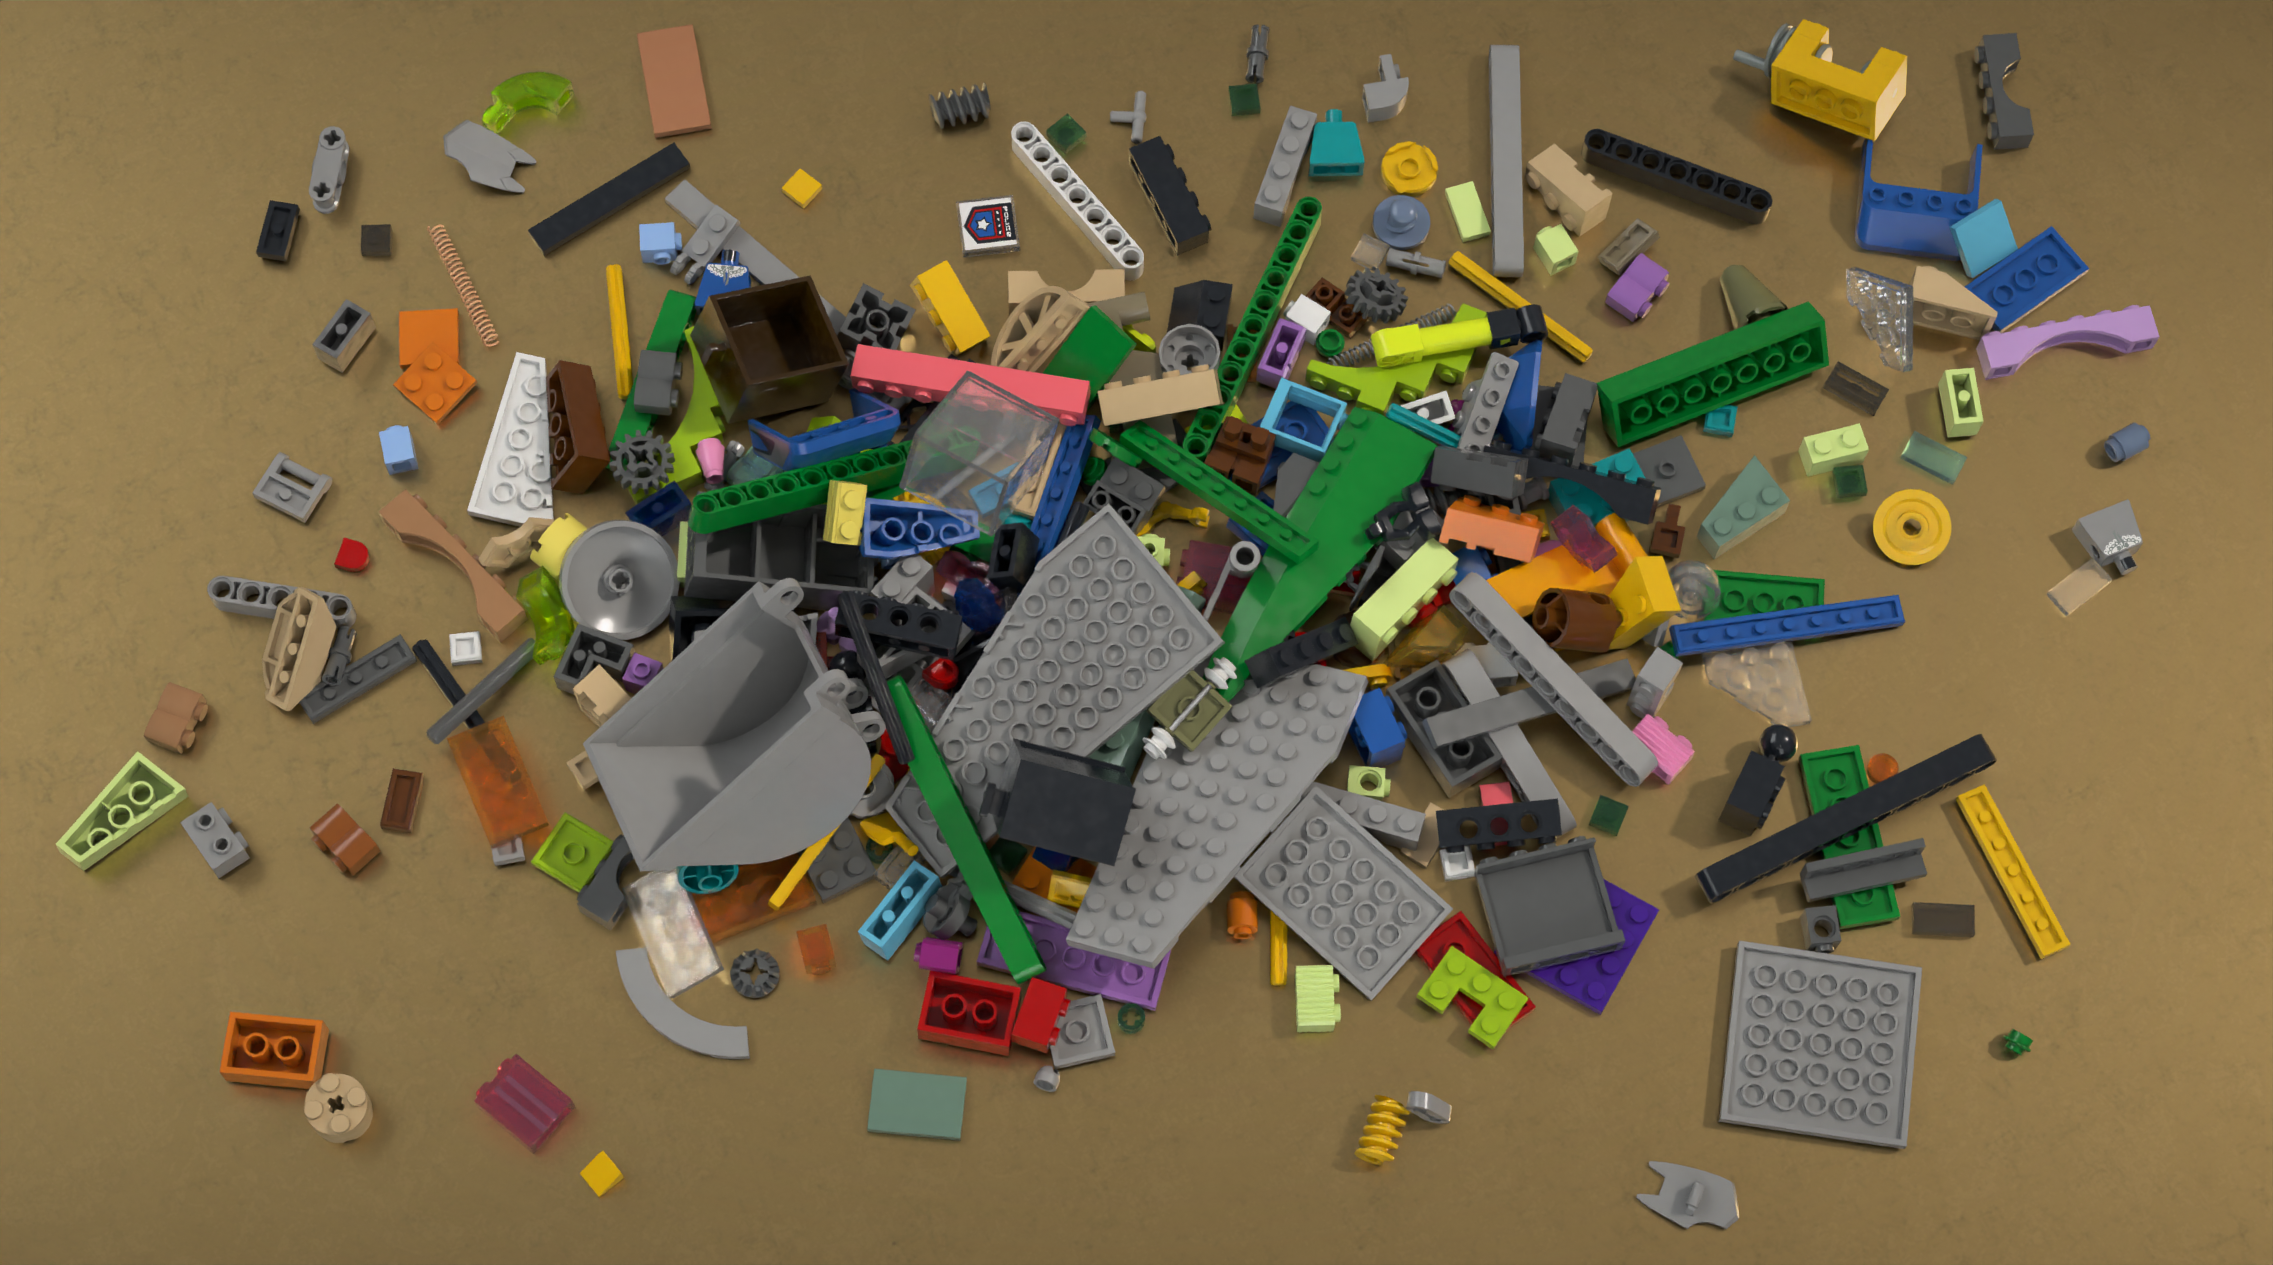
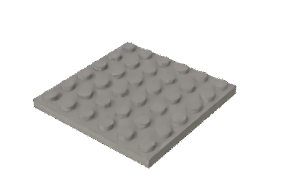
M1739 941L1737 943L1719 1122L1905 1149L1908 1137L1922 967Z

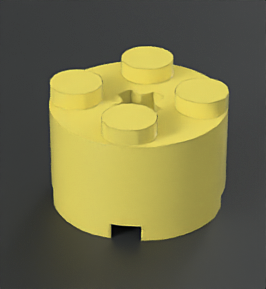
M565 513V520L561 517L557 518L538 540L542 546L538 552L534 549L532 550L530 559L559 582L561 564L568 548L588 528L569 513Z

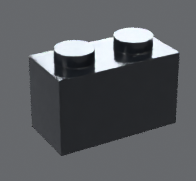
M1023 522L996 526L987 579L1004 595L1021 593L1034 573L1040 539Z

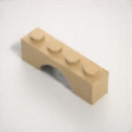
M1124 269L1095 270L1092 278L1086 285L1068 292L1086 304L1125 296ZM1008 271L1009 315L1029 295L1041 288L1048 287L1039 276L1038 271Z

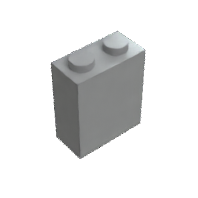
M918 554L901 557L870 591L871 596L877 598L891 597L901 602L915 586L928 596H932L935 592L933 566Z

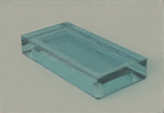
M1916 431L1913 432L1900 457L1952 485L1967 459L1966 456Z

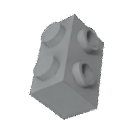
M210 802L180 822L218 879L250 858L244 850L249 846L240 831L233 834L228 826L233 821L223 807L217 810L213 803Z

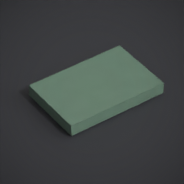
M874 1069L867 1131L961 1141L967 1077Z

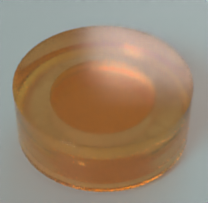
M1885 753L1873 756L1867 765V775L1875 784L1898 774L1899 770L1897 761L1891 755Z

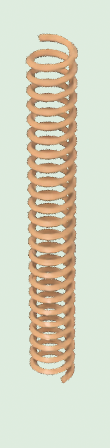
M436 225L431 230L430 226H428L427 231L430 232L429 235L432 237L434 245L437 246L436 249L439 251L441 259L444 260L443 263L446 265L450 278L453 279L455 288L460 293L462 302L465 303L464 306L467 308L469 316L472 317L471 320L474 322L481 340L484 341L483 345L490 347L498 344L499 341L486 344V342L495 340L498 334L492 328L491 320L487 319L488 315L485 314L484 305H480L481 300H478L477 291H474V286H471L470 277L466 276L465 267H461L463 263L459 262L458 253H455L456 249L452 248L453 244L450 243L449 235L445 234L444 225Z

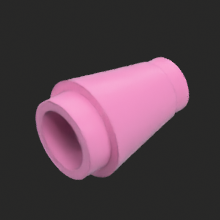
M717 438L703 439L697 445L696 455L706 477V482L709 484L720 483L724 480L725 447Z

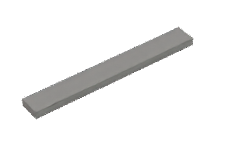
M685 179L665 197V203L696 229L700 227L715 206ZM740 226L721 250L738 251L740 253L738 265L747 266L750 276L761 285L799 278ZM819 294L837 335L846 317Z

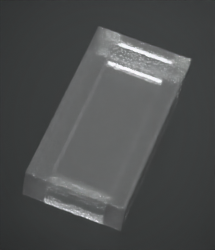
M2092 557L2049 590L2047 596L2067 617L2112 581V578Z

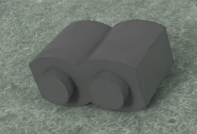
M641 350L634 394L635 412L671 415L672 407L678 406L679 390L675 389L676 380L682 379L683 363L678 362L677 353Z

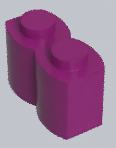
M926 937L922 942L916 944L914 962H919V969L951 974L959 973L964 943Z

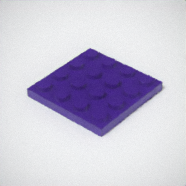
M1605 879L1603 880L1618 930L1622 929L1625 938L1622 949L1524 972L1600 1015L1659 912V909Z

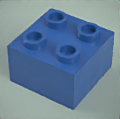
M1380 688L1363 694L1348 730L1364 765L1367 767L1382 768L1401 760L1403 749L1405 748V739L1407 738L1402 722H1396L1392 714L1395 712L1390 697L1388 695L1384 696Z

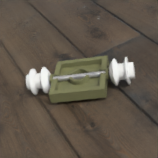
M1214 657L1213 662L1215 666L1213 669L1204 668L1206 681L1192 670L1148 707L1146 712L1164 727L1163 729L1152 727L1153 737L1151 739L1145 737L1142 739L1146 744L1143 749L1156 760L1159 757L1166 759L1167 756L1164 751L1167 747L1176 748L1173 737L1190 752L1194 751L1231 709L1232 705L1215 690V688L1228 689L1226 680L1228 678H1237L1234 673L1236 667L1228 659Z

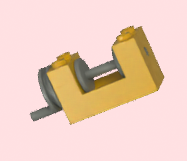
M1805 19L1801 21L1798 27H1793L1787 23L1783 24L1773 37L1765 59L1739 49L1735 51L1733 56L1735 61L1763 70L1765 76L1771 79V104L1872 141L1877 139L1906 95V55L1881 47L1874 58L1866 62L1859 73L1832 63L1833 52L1832 47L1829 45V28Z

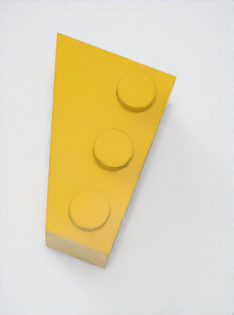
M947 260L918 275L909 285L927 311L932 324L943 335V343L950 353L953 351L956 356H959L991 336Z
M1663 556L1635 557L1609 595L1616 606V610L1622 614V623L1617 628L1609 649L1628 648L1681 611Z

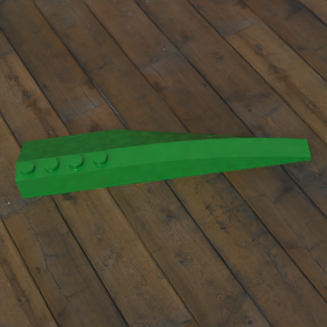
M1357 407L1352 409L1286 519L1319 540L1318 550L1298 565L1269 545L1221 636L1225 643L1213 653L1207 668L1213 669L1215 666L1213 658L1221 659L1224 657L1236 667L1234 673L1237 678H1228L1226 680L1228 689L1215 688L1226 701L1229 702L1245 686L1244 680L1250 675L1245 660L1284 642V639L1291 631L1296 632L1328 599L1327 594L1334 587H1339L1347 579L1346 574L1355 564L1359 566L1367 558L1366 553L1373 546L1378 547L1383 541L1381 536L1368 540L1364 530L1375 523L1374 515L1380 512L1391 502L1403 501L1401 496L1402 489L1420 481L1434 458L1435 447H1438V445L1380 413ZM1396 513L1389 520L1392 526L1400 513ZM1204 673L1202 678L1206 681L1207 679Z

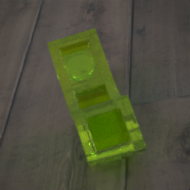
M528 72L507 79L491 92L494 106L491 105L485 110L481 119L483 127L499 134L517 113L528 108H543L558 115L574 96L572 82L564 77L547 72Z
M541 566L519 579L516 598L528 611L535 627L536 639L532 658L539 665L559 658L574 633L573 620L563 603L560 588L549 572Z

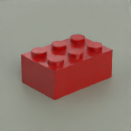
M930 970L917 1027L918 1039L1009 1056L1012 1046L1011 1034L1018 1017L1022 998L1021 988Z

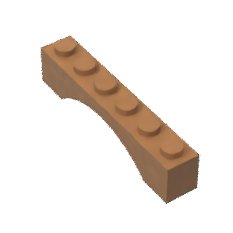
M405 489L379 511L382 522L402 543L417 544L433 549L448 557L461 568L474 588L477 614L481 624L501 643L528 620L524 611L526 605L516 594L510 596L504 590L507 587L498 575L494 574L491 576L485 570L487 566H482L477 554L471 556L465 550L467 545L457 534L451 536L445 530L447 528L446 523L439 515L435 514L432 516L426 510L428 506L418 494L412 496Z

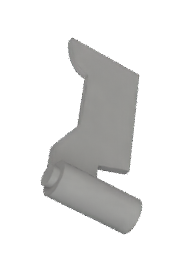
M1241 541L1231 549L1216 588L1203 614L1207 622L1228 574L1245 579L1251 577L1257 569L1260 561V552L1258 547L1252 542Z

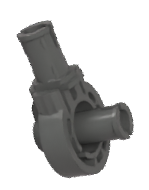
M960 871L956 878L948 879V884L940 887L936 894L928 899L925 905L924 927L929 933L939 939H948L957 931L968 937L977 927V920L968 916L970 900L973 895Z

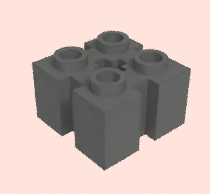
M863 283L837 334L838 340L843 349H849L853 352L856 351L858 344L896 350L916 309L896 299L891 305L881 300L884 293Z

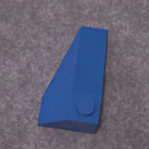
M866 498L863 527L860 529L862 533L861 545H858V548L863 557L896 559L977 540L980 538L979 509Z

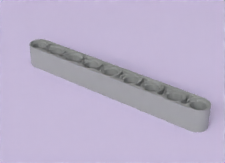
M1490 45L1489 106L1493 276L1523 277L1524 237L1519 45Z
M1471 572L1451 590L1449 598L1453 605L1624 782L1630 786L1637 787L1657 767V758L1648 747L1482 576Z

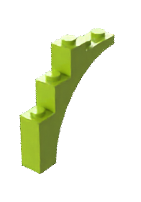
M1463 303L1451 323L1484 318L1486 312ZM1478 347L1422 356V361L1392 367L1352 368L1333 366L1311 359L1306 370L1305 381L1309 382L1316 389L1333 391L1344 400H1356L1357 408L1380 413L1385 416L1395 393L1409 402L1425 398L1434 374L1439 375L1446 382L1462 384Z
M694 326L684 330L686 342L693 358V393L687 413L680 427L668 442L672 450L670 453H674L675 462L671 463L674 467V473H666L669 482L664 483L660 481L659 491L654 489L653 486L649 487V494L646 495L643 488H639L638 492L633 494L631 486L628 487L639 511L704 483L703 470L696 455L698 443L706 438H717L721 441L722 445L724 444L722 433L726 432L720 418L723 415V411L690 336ZM658 454V459L656 460L659 466L662 463L660 454Z

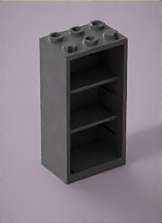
M825 504L803 508L707 534L696 533L688 525L684 597L737 602L758 581L771 588L780 580L793 578L799 582L804 592L803 600L795 608L829 611L833 607L839 608L840 603L837 597L843 590H859L871 596L870 591L878 584V577L874 576V566H878L879 558L863 557L858 545L837 544L823 540L827 509ZM793 591L786 592L782 597L788 596Z

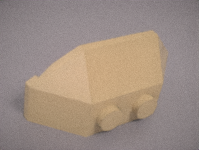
M298 587L294 590V593L288 595L278 604L262 658L263 676L267 688L265 699L286 711L292 710L320 683L336 630V624L324 598L304 587Z

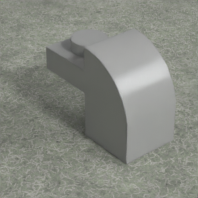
M1391 54L1380 56L1378 71L1381 82L1364 84L1362 101L1368 123L1390 119L1396 116L1405 106L1409 78H1401L1399 65L1393 64Z

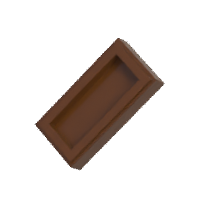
M393 768L380 822L381 829L406 833L412 832L424 779L423 773Z

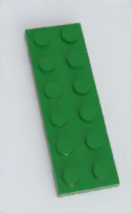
M1859 745L1800 754L1798 758L1812 815L1869 788ZM1876 823L1821 850L1822 860L1883 847L1879 825ZM1893 884L1831 898L1833 905L1836 906L1839 929L1895 921L1901 917Z

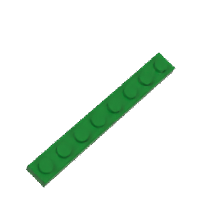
M1139 420L1120 435V444L1298 565L1318 550L1319 540L1143 421Z

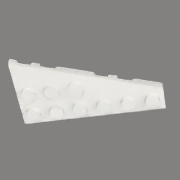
M516 352L467 509L470 516L519 527L529 517L554 520L545 358Z

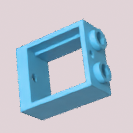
M1281 378L1260 427L1276 434L1275 446L1320 463L1335 439L1338 430L1341 429L1349 416L1346 414L1347 403ZM1288 400L1334 417L1321 447L1276 430Z

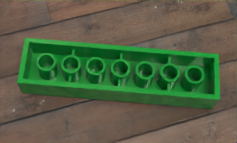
M1808 301L1597 383L1603 429L1617 447H1620L1829 366L1825 319Z

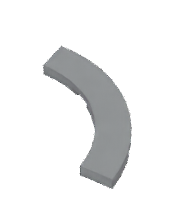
M646 947L616 951L619 972L630 999L638 1012L657 1032L689 1051L692 1050L710 1055V1057L750 1059L747 1026H721L708 1023L686 1013L668 998L657 983L651 970Z

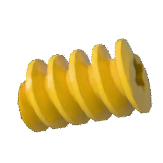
M1375 1095L1374 1098L1377 1102L1371 1105L1370 1109L1373 1113L1367 1116L1366 1121L1369 1125L1363 1128L1362 1132L1365 1136L1359 1139L1358 1144L1361 1148L1355 1150V1155L1365 1162L1383 1165L1384 1161H1394L1395 1157L1387 1151L1388 1149H1398V1145L1391 1140L1392 1138L1402 1137V1134L1395 1128L1396 1126H1406V1122L1399 1118V1116L1409 1115L1410 1111L1402 1103L1392 1098Z

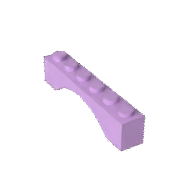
M2131 305L2122 311L2111 312V310H2104L2098 312L2095 316L2084 318V316L2078 315L2069 318L2067 321L2058 323L2056 321H2046L2037 327L2031 328L2019 326L2005 333L1992 331L1981 338L1976 350L1985 380L2013 375L2034 354L2062 343H2096L2126 354L2152 349L2160 336L2150 305L2143 307Z

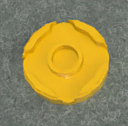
M1407 141L1397 143L1388 149L1382 160L1380 172L1382 180L1389 190L1398 195L1414 197L1422 195L1431 189L1436 181L1438 164L1435 155L1429 148L1424 145L1423 147L1417 145L1416 142Z

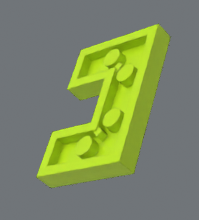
M1451 946L1417 994L1418 999L1441 1015L1458 991H1461L1484 1008L1468 1029V1033L1491 1049L1495 1048L1528 1001L1527 996L1453 946Z

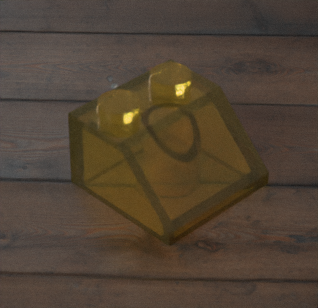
M1443 605L1416 623L1385 660L1384 664L1387 667L1423 668L1437 659L1442 663L1449 654L1454 655L1463 647L1465 642L1462 639L1469 632V629Z

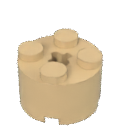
M333 1073L323 1075L322 1078L311 1086L305 1098L304 1113L309 1123L319 1136L329 1142L344 1143L352 1139L355 1140L362 1136L371 1124L373 1109L370 1097L363 1086L349 1075ZM343 1104L344 1109L342 1111L337 1109L334 1112V1108L336 1106H341Z

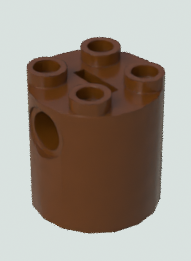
M1549 588L1540 595L1536 602L1532 624L1534 631L1551 648L1605 653L1613 641L1617 628L1622 623V614L1616 610L1612 599L1605 593Z

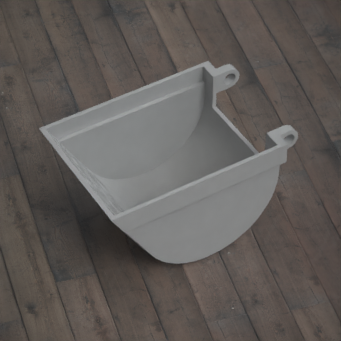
M786 578L780 580L771 588L758 581L583 743L640 871L674 870L677 866L758 864L784 858L815 844L831 833L851 814L861 800L871 773L870 752L865 742L879 738L884 733L886 725L882 716L876 711L850 713L849 709L859 707L867 700L869 695L868 689L861 679H848L846 673L839 669L828 670L804 622L792 611L804 597V592L797 580ZM793 591L788 596L782 597L786 592ZM857 691L855 694L848 696L851 692ZM874 724L870 728L865 729L868 725Z

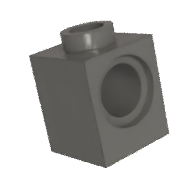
M1836 906L1804 909L1800 919L1806 950L1827 954L1834 952V949L1842 941ZM1814 927H1824L1828 932V936H1818L1815 933Z

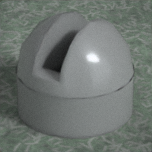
M1049 1065L1043 1066L1036 1073L1033 1083L1044 1091L1055 1092L1060 1083L1059 1071L1057 1069L1053 1070V1067Z

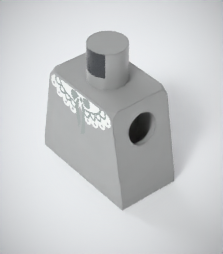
M2128 499L2077 520L2072 528V532L2098 566L2103 567L2115 562L2121 575L2128 574L2138 567L2132 555L2139 550L2143 541Z

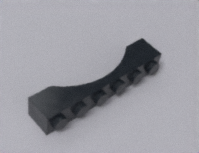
M1495 440L1494 444L1484 446L1483 452L1528 458L1526 479L1551 476L1577 482L1602 497L1612 507L1618 517L1647 525L1653 523L1661 492L1660 487L1654 486L1655 481L1641 477H1637L1636 481L1625 479L1626 474L1623 472L1608 470V474L1596 471L1597 466L1580 462L1579 466L1568 464V458L1551 455V459L1540 457V451L1523 447L1522 452L1511 449L1512 444L1504 441Z

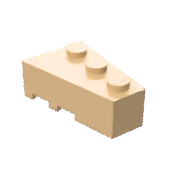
M1554 143L1527 163L1525 177L1528 184L1533 189H1538L1544 196L1547 206L1559 213L1566 228L1570 231L1573 230L1580 237L1606 219L1613 193L1607 188L1601 191L1593 184L1595 178L1590 173L1586 176L1576 169L1578 163Z
M600 664L573 688L580 710L599 728L631 699L624 688Z

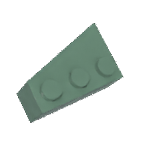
M1755 455L1700 526L1697 538L1713 559L1718 558L1785 514L1790 503V499Z

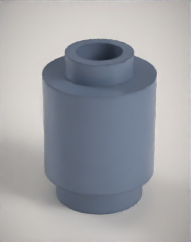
M2132 423L2108 437V440L2104 442L2105 451L2112 461H2125L2149 447L2150 434L2143 425Z

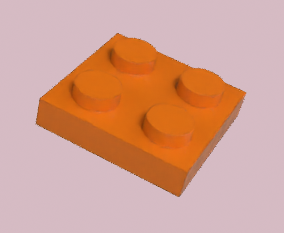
M432 342L393 386L438 425L478 382Z

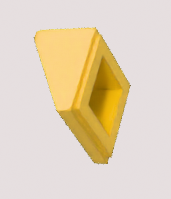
M603 1150L580 1172V1175L599 1198L624 1178L621 1171Z

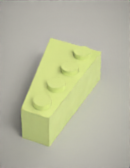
M1435 538L1428 540L1353 614L1350 627L1358 642L1355 647L1373 662L1398 633L1417 616L1419 610L1436 597L1438 589L1443 584L1447 586L1458 573L1455 569L1459 559Z
M137 751L61 837L56 846L62 855L85 871L188 797L186 789Z

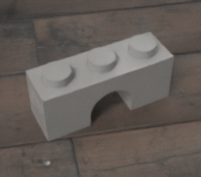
M1657 647L1636 678L1626 704L1630 707V710L1640 718H1644L1647 714L1654 718L1670 695L1675 684L1673 681L1679 674L1683 663Z

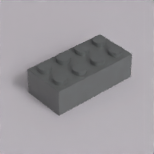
M1438 659L1386 689L1385 696L1388 695L1395 709L1393 715L1398 722H1402L1407 736L1448 798L1500 769L1503 756L1488 734L1433 750L1422 721L1428 717L1469 706Z

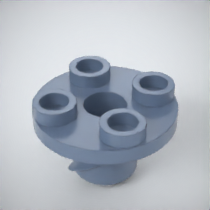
M1396 195L1383 200L1377 206L1373 215L1372 225L1374 233L1379 241H1381L1382 246L1387 249L1408 250L1425 242L1430 229V216L1426 207L1417 199L1406 195Z

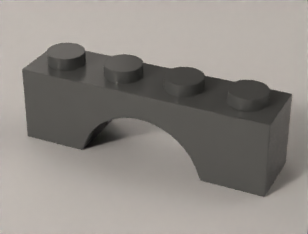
M2017 33L1983 35L1979 45L1975 47L1974 56L1975 62L1980 63L1981 68L1979 86L1985 92L1983 110L1989 116L1987 126L1989 140L1993 139L1994 150L2028 148L2034 136L2030 109L2014 103L2006 95L2002 82L2004 77L2015 72L2021 59Z
M621 834L613 842L611 847L612 853L608 859H603L596 867L594 872L595 878L591 884H586L577 897V905L580 912L609 930L613 929L628 906L625 896L620 891L619 883L624 868L634 860L624 835Z

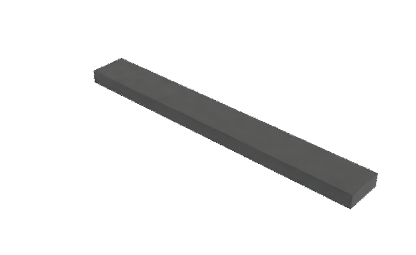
M1628 658L1576 673L1600 699L1632 690L1636 681ZM1529 687L1428 717L1422 721V724L1434 750L1556 713V710L1533 687Z

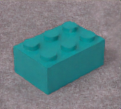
M1630 448L1592 464L1597 466L1596 471L1606 474H1608V470L1623 472L1626 474L1625 479L1636 481L1637 477L1645 478ZM1564 478L1550 481L1548 499L1570 541L1575 544L1597 535L1598 532L1595 529L1597 523L1606 516L1615 513L1602 497L1582 484Z

